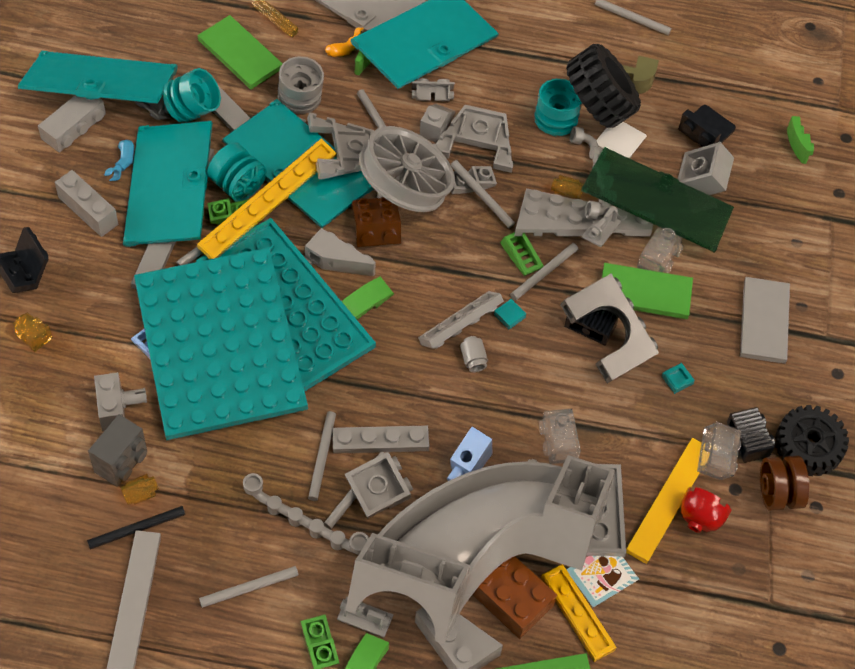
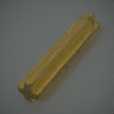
M251 0L252 5L287 35L294 37L298 34V27L266 0Z

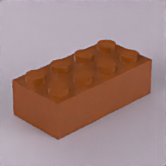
M516 556L511 557L498 566L472 594L519 639L554 606L557 594Z

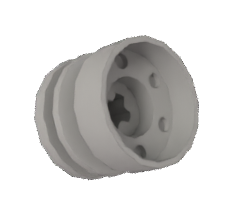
M301 56L290 58L282 64L279 71L278 100L294 114H306L319 106L324 80V72L321 65L313 59Z

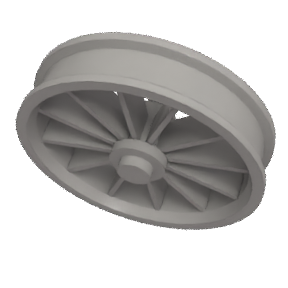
M395 126L378 128L371 134L368 143L364 145L359 154L360 168L369 184L384 198L404 209L415 212L433 211L440 207L445 196L454 187L455 176L447 158L430 141L413 131Z

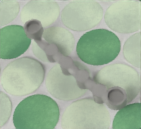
M574 126L570 133V143L580 145L584 141L590 146L589 158L593 159L592 172L596 174L595 186L599 189L600 194L599 202H587L585 217L596 220L598 216H604L605 209L613 206L616 201V193L608 191L612 188L613 179L605 177L609 172V163L602 162L606 156V149L599 147L597 141L591 135L584 133L583 128Z
M251 473L243 479L244 491L267 505L270 514L278 515L281 513L288 517L291 526L298 527L303 525L309 529L311 537H324L330 540L331 547L335 550L344 548L359 555L369 539L365 533L356 532L348 540L342 531H332L324 526L322 520H312L303 515L300 508H291L283 504L280 497L265 494L262 491L263 480L258 474Z

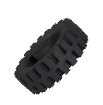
M806 405L804 409L802 406L797 407L796 410L792 409L785 415L775 435V448H778L777 453L779 457L783 456L782 461L787 456H801L806 464L808 476H813L814 473L817 476H822L824 472L828 474L840 464L848 449L849 437H847V429H843L844 423L842 420L837 422L838 416L836 414L829 416L830 410L828 409L821 412L820 406H815L812 409L811 405Z

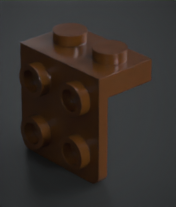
M384 197L373 199L361 198L352 201L357 247L401 244V219L397 205Z

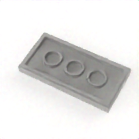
M745 277L740 357L786 364L788 354L790 283Z
M598 464L614 469L615 473L600 524H596L587 556L625 557L626 541L621 465Z

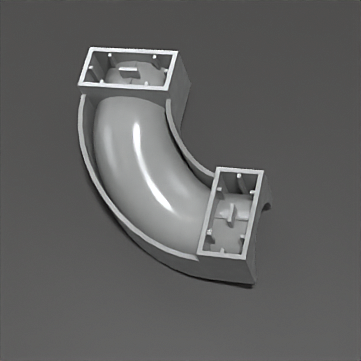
M568 455L563 467L539 462L503 463L466 473L438 486L401 511L378 535L371 534L355 560L346 611L356 614L363 600L376 592L392 591L401 593L417 601L427 611L435 629L434 641L445 644L458 615L475 590L488 575L511 557L527 553L579 570L583 569L596 524H600L615 470Z

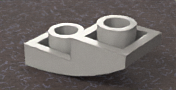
M472 166L468 171L484 190L497 184L491 166ZM453 171L455 183L451 193L474 192L457 172Z

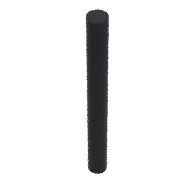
M183 506L94 537L87 540L89 548L91 550L132 535L136 530L143 531L184 516L185 511Z

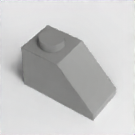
M438 104L429 105L421 119L420 136L437 143L440 135L447 130L455 115V110Z

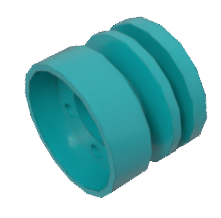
M197 68L185 73L183 76L168 81L163 89V100L168 112L174 119L181 123H188L217 110L220 106L221 94L213 76L206 70Z
M548 80L542 84L539 90L534 119L538 128L553 136L567 135L578 124L582 103L569 80Z
M230 143L220 149L212 158L207 169L208 177L220 188H223V191L235 202L247 200L254 195L263 184L267 174L266 167L255 157L251 156L239 143Z

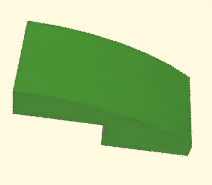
M792 116L787 127L788 139L797 158L802 164H806L809 156L813 155L814 143H811L810 134H804V126L801 125L800 117Z
M228 198L207 203L210 222L212 224H221L249 199L231 203Z
M379 276L342 300V303L358 320L374 306L378 308L393 296L394 293Z
M326 614L301 621L313 668L322 669L339 664Z
M366 633L345 669H376L381 659L389 650V642Z

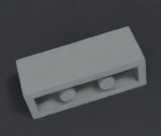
M75 95L38 125L41 139L60 153L63 149L69 147L80 135L85 134L92 125L102 120L104 115H106L103 100L100 98L89 100Z
M73 170L55 181L58 198L99 236L103 237L119 225L116 209Z

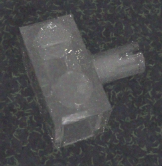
M660 224L641 253L637 268L669 273L674 264L673 258L675 256L679 257L684 248L681 245L683 235Z
M573 409L544 411L543 419L539 421V431L545 437L543 452L544 456H548L549 464L564 463L568 455L579 458L581 450Z

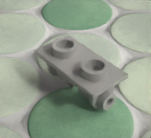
M424 78L412 81V89H416L412 90V99H416V101H431V93H435V101L450 102V99H454V91L450 90L454 89L455 82H450L448 79H439L437 82H429L428 79Z
M615 206L607 207L605 215L598 216L584 232L582 238L602 247L622 222L617 219L618 209Z
M348 597L343 599L337 620L380 637H385L394 616L393 614L365 603H361L356 614L346 611Z

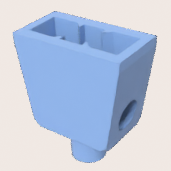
M471 427L450 459L452 471L447 480L450 481L466 473L481 469L493 454L492 439Z

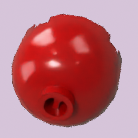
M688 487L681 502V514L688 523L687 527L697 533L718 530L724 525L732 510L727 503L725 507L719 503L721 498L697 487H695L694 491H691V487Z

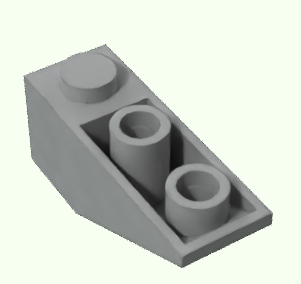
M321 228L305 245V257L312 260L315 265L323 270L366 276L375 275L376 262L369 255H364L357 251L353 245L338 239L332 232H327Z

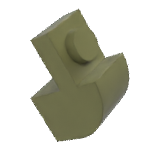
M638 56L636 68L622 65L634 83L638 94L645 93L652 87L659 60Z

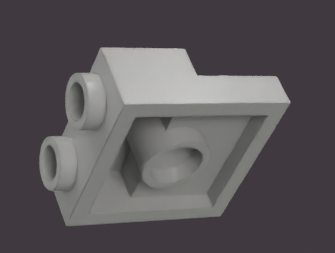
M389 452L345 474L367 518L387 508L391 509L411 498L410 491L413 490L411 483L407 477L402 478L399 473L402 467L396 456L391 458Z

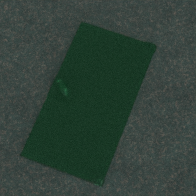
M606 147L602 150L581 189L582 192L646 220L713 253L717 250L734 206L679 182V179L674 178L670 174L653 170Z

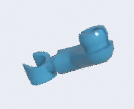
M126 139L119 142L118 148L121 151V158L115 163L116 166L114 168H108L104 174L109 176L114 171V176L109 181L119 180L121 172L133 163L134 144L132 141Z

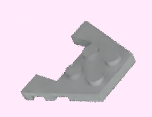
M464 105L452 120L449 128L440 135L437 143L433 144L448 159L454 142L495 150L497 153L493 169L512 173L513 161L509 143L507 115L505 113Z
M309 112L307 118L309 131L314 133H331L335 152L337 153V159H317L318 178L325 179L361 171L359 154L364 145L368 143L369 137L374 130L350 123L347 126L336 123L333 118L327 117V120L317 118V114Z

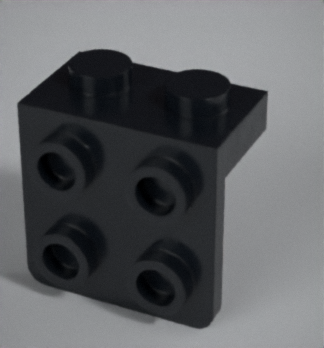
M702 105L694 113L687 109L682 114L678 130L700 146L705 147L718 142L723 143L735 131L736 126L709 106Z
M30 227L23 228L15 251L0 253V274L12 293L37 289L49 260L47 251L43 249Z

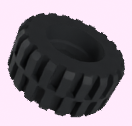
M592 44L569 60L566 69L567 76L570 78L569 81L574 88L573 90L580 98L581 103L587 108V111L601 125L607 128L616 127L639 111L641 100L634 83L622 64L603 45Z

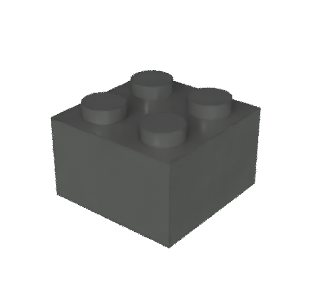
M118 414L88 450L94 473L116 487L122 481H126L130 477L134 466L137 463H141L147 455L143 429Z

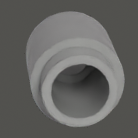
M476 336L465 338L464 342L460 345L465 366L469 368L470 372L484 370L487 367L488 359L482 339Z

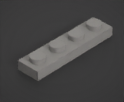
M488 291L418 337L422 346L432 349L438 348L449 337L460 334L463 328L478 322L484 314L495 311L497 306L504 302L500 293Z
M428 426L333 428V454L429 451Z

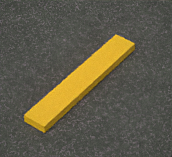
M694 438L691 439L626 549L627 554L645 564L649 562L681 507L682 499L688 487L692 488L713 451L711 447Z

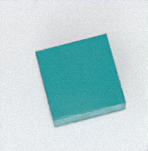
M512 299L494 311V315L508 330L526 318V313Z
M682 363L662 373V378L674 394L693 385L695 381Z

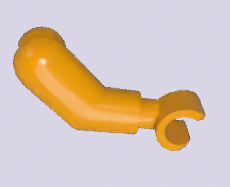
M357 27L353 37L360 35L364 28ZM350 37L345 43L327 45L325 53L332 57L349 55L355 49L351 44V38L353 37Z

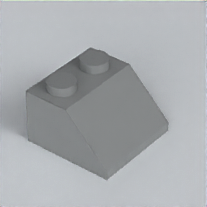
M721 142L685 152L676 186L704 195L726 191L734 157Z

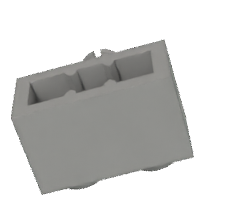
M118 372L94 376L98 415L102 431L107 429L118 414L125 418L124 408H126V405L147 403L146 389L124 391Z

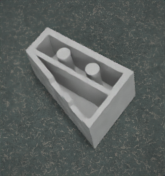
M423 607L416 611V625L448 669H481L501 655L503 645L460 614L445 644L434 641L435 629L431 617Z

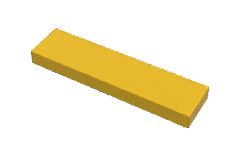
M561 564L542 574V581L557 594V605L592 660L595 662L614 652L617 647L564 565Z

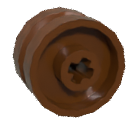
M801 456L784 457L783 461L779 457L763 458L760 467V489L764 505L768 511L784 510L786 505L789 509L805 508L808 504L809 477L806 464Z

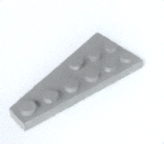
M526 188L514 236H522L523 233H533L534 236H542L543 233H554L556 236H582L595 220L585 217L587 201ZM617 208V219L622 222L613 233H621L624 236H651L654 216Z

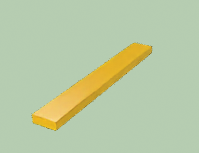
M321 138L197 243V248L209 259L221 256L317 173V159H333L337 153Z

